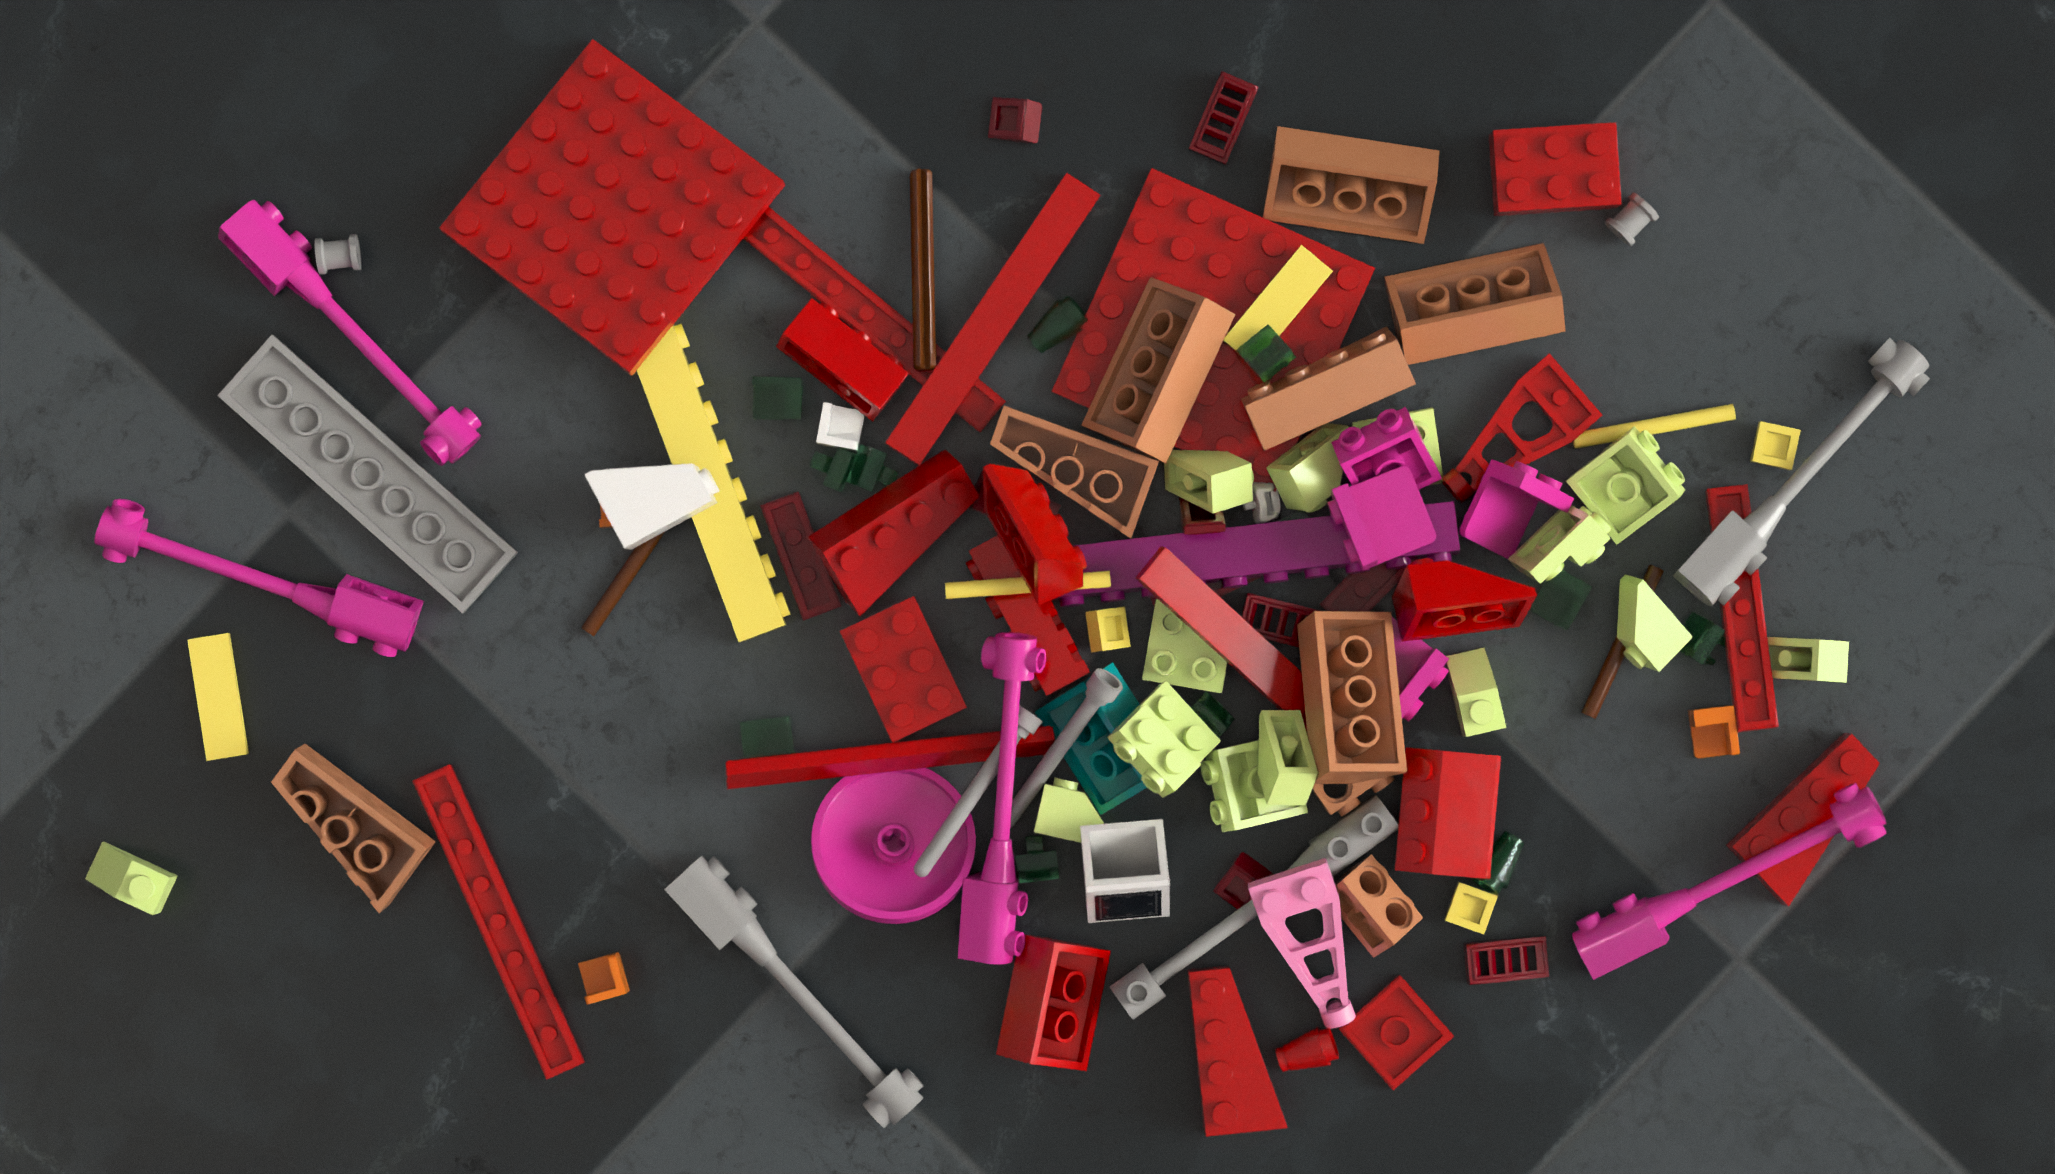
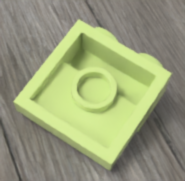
M1635 426L1603 449L1598 456L1566 480L1591 513L1596 512L1611 527L1608 535L1616 545L1678 500L1685 491L1681 485L1685 482V478L1679 468L1672 462L1665 465L1656 454L1660 448L1655 438L1647 430L1640 433Z
M1571 505L1568 513L1558 510L1508 560L1518 571L1541 584L1544 580L1549 581L1556 577L1564 568L1565 564L1563 562L1566 559L1580 567L1584 563L1589 564L1595 561L1605 550L1603 545L1610 539L1607 533L1611 530V527L1596 512L1591 513L1585 506L1578 509Z
M1167 681L1159 684L1107 737L1114 745L1116 754L1123 761L1131 763L1142 775V781L1145 786L1152 792L1159 794L1162 798L1175 792L1201 765L1200 762L1221 742Z
M1259 740L1212 750L1205 757L1206 761L1201 763L1203 780L1207 785H1212L1215 801L1210 803L1211 818L1216 825H1221L1222 832L1235 831L1308 813L1307 805L1266 804L1258 776Z

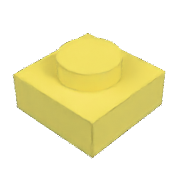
M1762 421L1758 422L1750 462L1792 470L1801 430Z
M1125 606L1085 612L1091 653L1131 647Z
M1457 882L1444 920L1484 934L1498 896Z

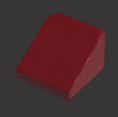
M993 97L988 138L1036 144L1039 138L1042 104L1029 99Z
M1241 852L1216 885L1213 892L1238 910L1252 900L1248 890V883L1274 874L1247 853Z

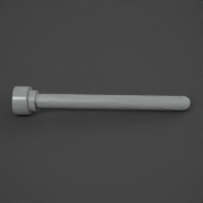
M1098 668L1086 682L1087 689L1085 694L1087 697L1012 800L1010 828L1017 823L1098 708L1106 706L1107 703L1114 702L1119 695L1123 685L1115 675Z
M1020 705L1017 744L1021 738L1026 739L1030 733L1034 735L1043 722ZM1000 741L914 865V873L918 877H925L929 874L998 773Z

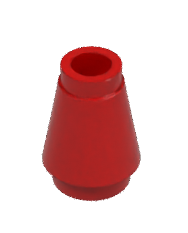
M1316 1027L1284 1044L1282 1047L1275 1049L1282 1072L1331 1066V1061L1339 1059L1337 1045L1330 1028L1320 1030L1319 1027Z

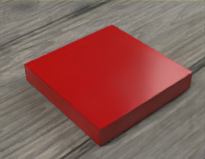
M1400 974L1355 1013L1356 1017L1353 1021L1338 1028L1393 1091L1454 1037Z

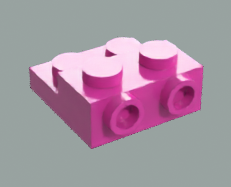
M1406 407L1398 411L1394 409L1384 410L1378 415L1375 422L1360 429L1349 427L1340 434L1339 439L1331 442L1338 461L1352 486L1401 466H1406L1411 470L1418 490L1442 479Z

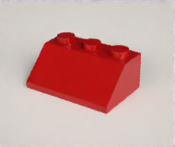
M995 464L983 466L984 512L1037 604L1041 605L1083 587V569L1087 568L1085 557L1078 545L1072 547L1067 538L1068 530L1061 515H1054L1049 507L1050 499L1043 484H1036L1028 470Z
M1406 747L1407 772L1403 774L1395 870L1490 879L1501 756Z
M1024 934L1025 945L1021 955L1015 958L996 1055L1033 1065L1087 1071L1111 951Z

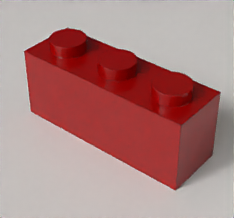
M813 298L810 299L782 333L776 345L779 350L872 422L901 388L909 374L904 370V366L899 359L892 354L882 353L871 344L870 338L863 331L857 328L851 329L839 319L838 313L831 306L825 303L819 304Z

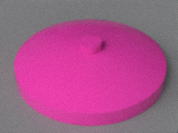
M927 768L846 776L831 788L821 802L813 822L811 837L814 867L821 883L830 896L853 914L867 920L886 924H901L921 920L948 905L963 888V878L969 876L973 866L976 833L971 813L927 876L918 877L914 873V865L961 798L959 792L942 776Z

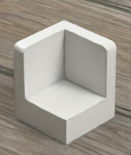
M824 402L816 443L818 445L858 452L865 416L856 409L835 406L832 403Z

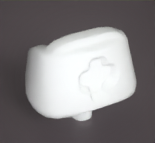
M1253 482V501L1243 504L1244 511L1252 509L1255 524L1268 523L1279 518L1281 510L1279 493L1277 489L1275 492L1272 491L1275 488L1273 483Z

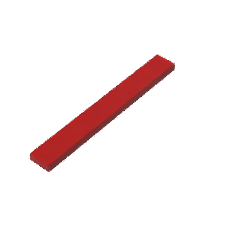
M1065 174L885 442L887 446L917 466L921 465L1100 198V194L1070 174Z
M768 206L743 239L818 301L831 306L838 313L839 318L851 328L863 331L870 338L871 344L884 354H892L899 359L904 366V370L924 386L934 369L921 371L913 367V324ZM937 344L936 366L946 353V351H944ZM978 378L956 411V414L981 433L1006 401Z
M1041 726L1034 735L1030 733L1026 739L1021 738L1016 745L1015 758L1045 755L1055 741L1053 726ZM1001 731L729 760L725 762L727 789L983 762L987 760L1000 741Z
M448 764L413 780L412 782L546 1080L583 1064L585 1060L452 765Z

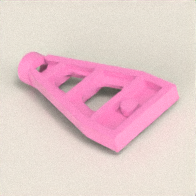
M1323 858L1248 883V890L1261 926L1319 1008L1324 1026L1326 1028H1338L1353 1021L1356 1015L1351 1001L1348 999L1339 893L1327 859ZM1317 908L1323 917L1324 930L1322 936L1304 943L1297 941L1285 924L1286 918ZM1328 949L1331 953L1334 972L1331 975L1315 979L1304 961V956ZM1331 998H1338L1337 1000L1327 1003Z

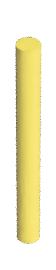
M1733 404L1585 430L1572 442L1574 449L1614 442L1634 426L1640 433L1647 430L1651 435L1736 420V414Z
M1110 571L1083 573V587L1076 590L1111 587ZM1022 577L945 583L946 599L1031 593Z

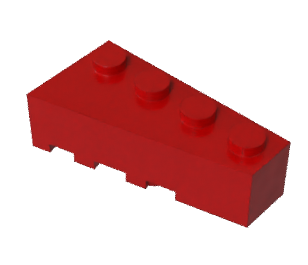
M944 449L814 532L808 538L844 601L861 616L967 510L979 495L962 464Z
M998 535L969 550L972 559L965 563L974 580L1022 577ZM1032 593L996 595L985 598L996 620L1004 616L1011 629L1010 632L1036 636V647L1045 650L1046 663L1041 673L1034 672V679L1029 681L1035 692L1043 689L1047 696L1090 673L1051 600L1038 605Z
M1843 733L1737 833L1726 846L1741 862H1744L1833 818L1830 805L1837 802L1834 793L1853 783L1857 784L1859 790L1865 788L1880 763L1852 733ZM1834 836L1754 876L1782 905L1790 906Z
M1229 966L1187 969L1203 1126L1206 1137L1288 1128Z

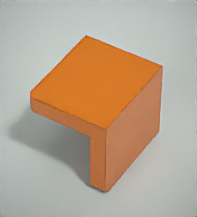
M1734 705L1688 710L1695 758L1740 754Z
M619 952L578 963L587 994L585 996L587 1005L624 995L630 991Z

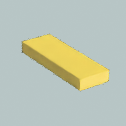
M1301 245L1225 336L1223 341L1251 365L1255 366L1333 270Z
M230 633L188 639L206 761L249 754Z

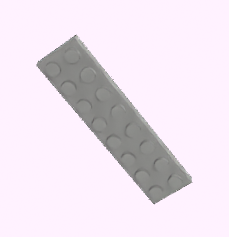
M271 335L217 395L461 613L467 611L518 553L276 336Z

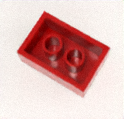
M1616 122L1493 130L1489 134L1494 216L1616 209L1622 204Z
M915 596L840 631L892 743L967 708Z

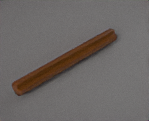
M914 169L910 173L913 367L916 370L927 371L933 370L936 366L933 184L931 170Z

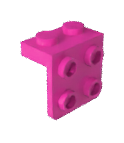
M1491 459L1471 505L1464 516L1459 533L1462 537L1508 559L1516 551L1538 502L1568 513L1574 498L1560 491L1561 482L1543 474H1540L1537 479L1538 470L1524 463L1516 461L1514 466L1510 467Z
M1406 466L1398 467L1350 487L1346 483L1332 489L1331 496L1333 500L1327 502L1329 511L1335 525L1343 524L1348 539L1342 541L1351 564L1358 561L1361 571L1430 545L1436 539L1435 529L1412 472Z
M1392 617L1401 716L1409 722L1423 705V702L1418 699L1428 686L1434 690L1449 672L1444 667L1449 658L1439 650L1431 648L1421 639L1402 642L1398 622Z

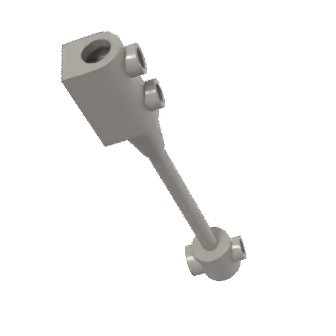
M1889 338L1868 361L1873 366L1871 373L1877 380L1875 385L1774 496L1765 499L1744 520L1732 510L1676 571L1673 577L1706 605L1713 606L1718 600L1724 606L1740 588L1735 583V580L1744 571L1751 576L1767 559L1762 551L1767 546L1766 542L1784 514L1786 506L1889 393L1901 398L1908 392L1914 397L1930 378L1924 372L1929 368V363L1916 348L1903 340L1895 342Z
M1373 795L1308 841L1310 846L1287 870L1326 858L1332 876H1335L1395 833L1399 825L1377 795ZM1250 900L1153 971L1149 972L1146 966L1141 963L1109 986L1129 1016L1134 1020L1165 998L1166 995L1160 987L1161 984L1258 916L1253 901Z
M703 856L699 857L664 890L719 950L728 942L733 941L757 964L762 967L765 966L872 1083L874 1087L866 1094L868 1099L862 1103L869 1114L883 1128L889 1123L895 1125L923 1099L922 1095L918 1092L924 1087L922 1082L908 1068L900 1073L895 1067L886 1075L776 955L775 948L758 922L757 915L752 911L758 905L754 898L742 886L736 891L729 886L724 879L730 873L715 856L709 861Z

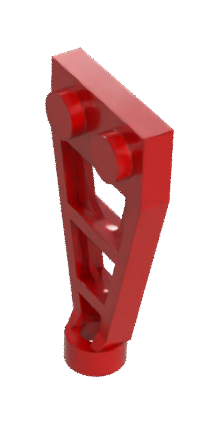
M1549 353L1516 381L1455 469L1452 468L1445 474L1441 482L1451 495L1462 504L1474 494V491L1478 489L1481 483V479L1489 466L1488 462L1482 457V451L1496 434L1503 433L1516 448L1515 455L1503 464L1513 467L1515 462L1519 461L1527 465L1571 443L1603 415ZM1529 401L1535 402L1552 422L1550 432L1534 441L1522 440L1512 428L1513 418L1522 405ZM1465 472L1471 476V485L1468 484L1460 473Z

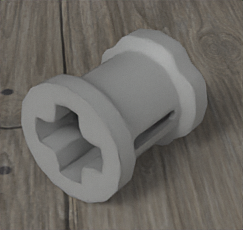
M1634 192L1628 197L1630 201L1614 218L1609 217L1604 222L1609 230L1629 247L1635 243L1634 237L1650 221L1655 222L1659 218L1653 207Z
M350 234L348 239L325 242L322 238H315V257L320 275L327 274V271L330 269L352 267L354 271L361 270V252L357 234Z

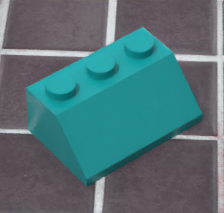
M1113 662L1103 669L1115 675L1122 683L1123 689L1114 702L1107 703L1106 706L1098 708L1063 757L1100 815L1147 788L1142 781V775L1131 763L1123 761L1116 754L1114 745L1107 738L1140 705ZM1090 677L1035 711L1037 717L1043 721V726H1053L1055 740L1087 697L1085 694L1087 689L1086 682Z

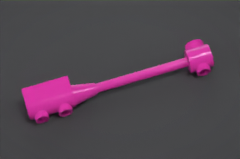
M251 200L224 222L219 228V240L274 297L287 286L310 305L320 309L430 423L423 433L425 438L420 441V445L435 463L443 466L449 461L453 464L477 443L481 435L476 430L482 425L478 417L467 407L458 412L451 406L442 413L334 301L331 292L312 265V259L306 254L312 249L311 244L299 231L295 230L292 234L288 235L280 227L279 223L284 218L275 205L266 201L260 206L256 200Z
M115 499L112 502V506H107L102 514L96 530L94 543L104 547L102 556L109 561L124 563L126 562L127 555L135 558L142 547L292 599L293 603L327 622V625L335 627L334 637L342 642L357 643L359 636L375 641L373 650L387 657H395L398 650L406 652L411 642L423 606V600L348 574L337 585V589L306 583L296 584L146 532L148 519L143 518L145 508L131 500Z
M1004 632L997 633L995 637L989 636L983 644L981 653L983 667L993 670V677L1005 680L994 831L987 850L983 870L963 878L958 959L986 964L1013 962V955L1020 956L1025 945V935L1023 932L1015 931L1016 915L1023 916L1026 912L1028 895L1024 891H1018L1019 880L1016 878L1012 840L1010 839L1021 681L1033 680L1034 672L1041 673L1046 663L1045 650L1036 647L1037 637L1030 634Z
M1853 783L1834 793L1837 802L1830 805L1833 818L1690 889L1684 888L1650 898L1644 897L1640 900L1632 893L1612 904L1615 912L1601 918L1598 911H1595L1576 921L1579 930L1573 932L1572 937L1592 979L1601 977L1667 944L1670 937L1665 926L1696 907L1697 903L1840 832L1843 833L1848 842L1853 840L1857 848L1885 835L1887 832L1883 825L1887 824L1886 819L1869 787L1867 786L1859 790L1857 784Z

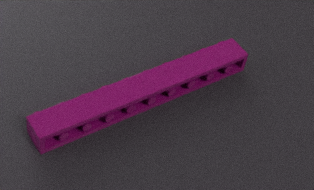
M1454 501L1425 504L1436 532L1435 541L1430 545L1384 562L1386 563V568H1406L1407 565H1410L1411 560L1431 558L1434 562L1444 560L1452 562L1451 555H1457L1460 552ZM1332 516L1228 527L1226 531L1220 533L1197 535L1177 533L1078 545L1083 552L1087 568L1083 569V573L1110 571L1111 587L1074 590L1051 601H1060V607H1074L1084 605V598L1100 596L1103 603L1125 600V593L1141 591L1142 598L1155 597L1135 577L1160 546L1166 547L1205 584L1223 582V588L1247 586L1248 578L1263 577L1264 583L1269 584L1288 581V574L1304 572L1305 579H1314L1329 576V569L1345 568L1346 574L1369 572L1370 568L1361 571L1358 561L1351 564L1342 542L1348 539L1343 524L1335 525Z

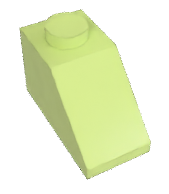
M1326 423L1319 426L1266 467L1287 509L1308 513L1317 511L1326 505L1327 498L1331 496L1332 489L1340 486L1343 469L1331 442L1339 439L1340 434L1349 428L1347 425Z
M1172 450L1167 462L1164 463L1165 490L1212 514L1253 501L1252 484L1254 482L1252 465L1250 462L1228 451Z
M1626 574L1620 579L1617 638L1626 648L1623 653L1637 668L1642 669L1646 667L1660 672L1691 640L1692 635L1643 579Z
M1767 637L1772 677L1774 679L1847 683L1849 642Z
M1485 648L1446 656L1449 658L1446 662V668L1449 670L1448 677L1462 736L1468 737L1506 728L1498 688Z
M1261 710L1258 776L1267 805H1306L1318 776L1317 766L1300 710Z
M1055 777L1053 785L1044 784L1034 828L1035 833L1081 843L1080 826L1104 824L1085 792L1077 791L1078 782Z
M103 841L85 879L114 898L151 915L161 913L178 875Z

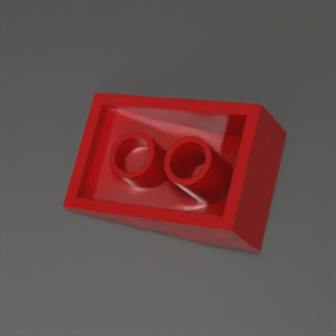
M1422 558L1406 566L1392 595L1401 640L1405 642L1520 627L1537 594L1536 589L1461 564L1448 560L1434 562L1431 558Z

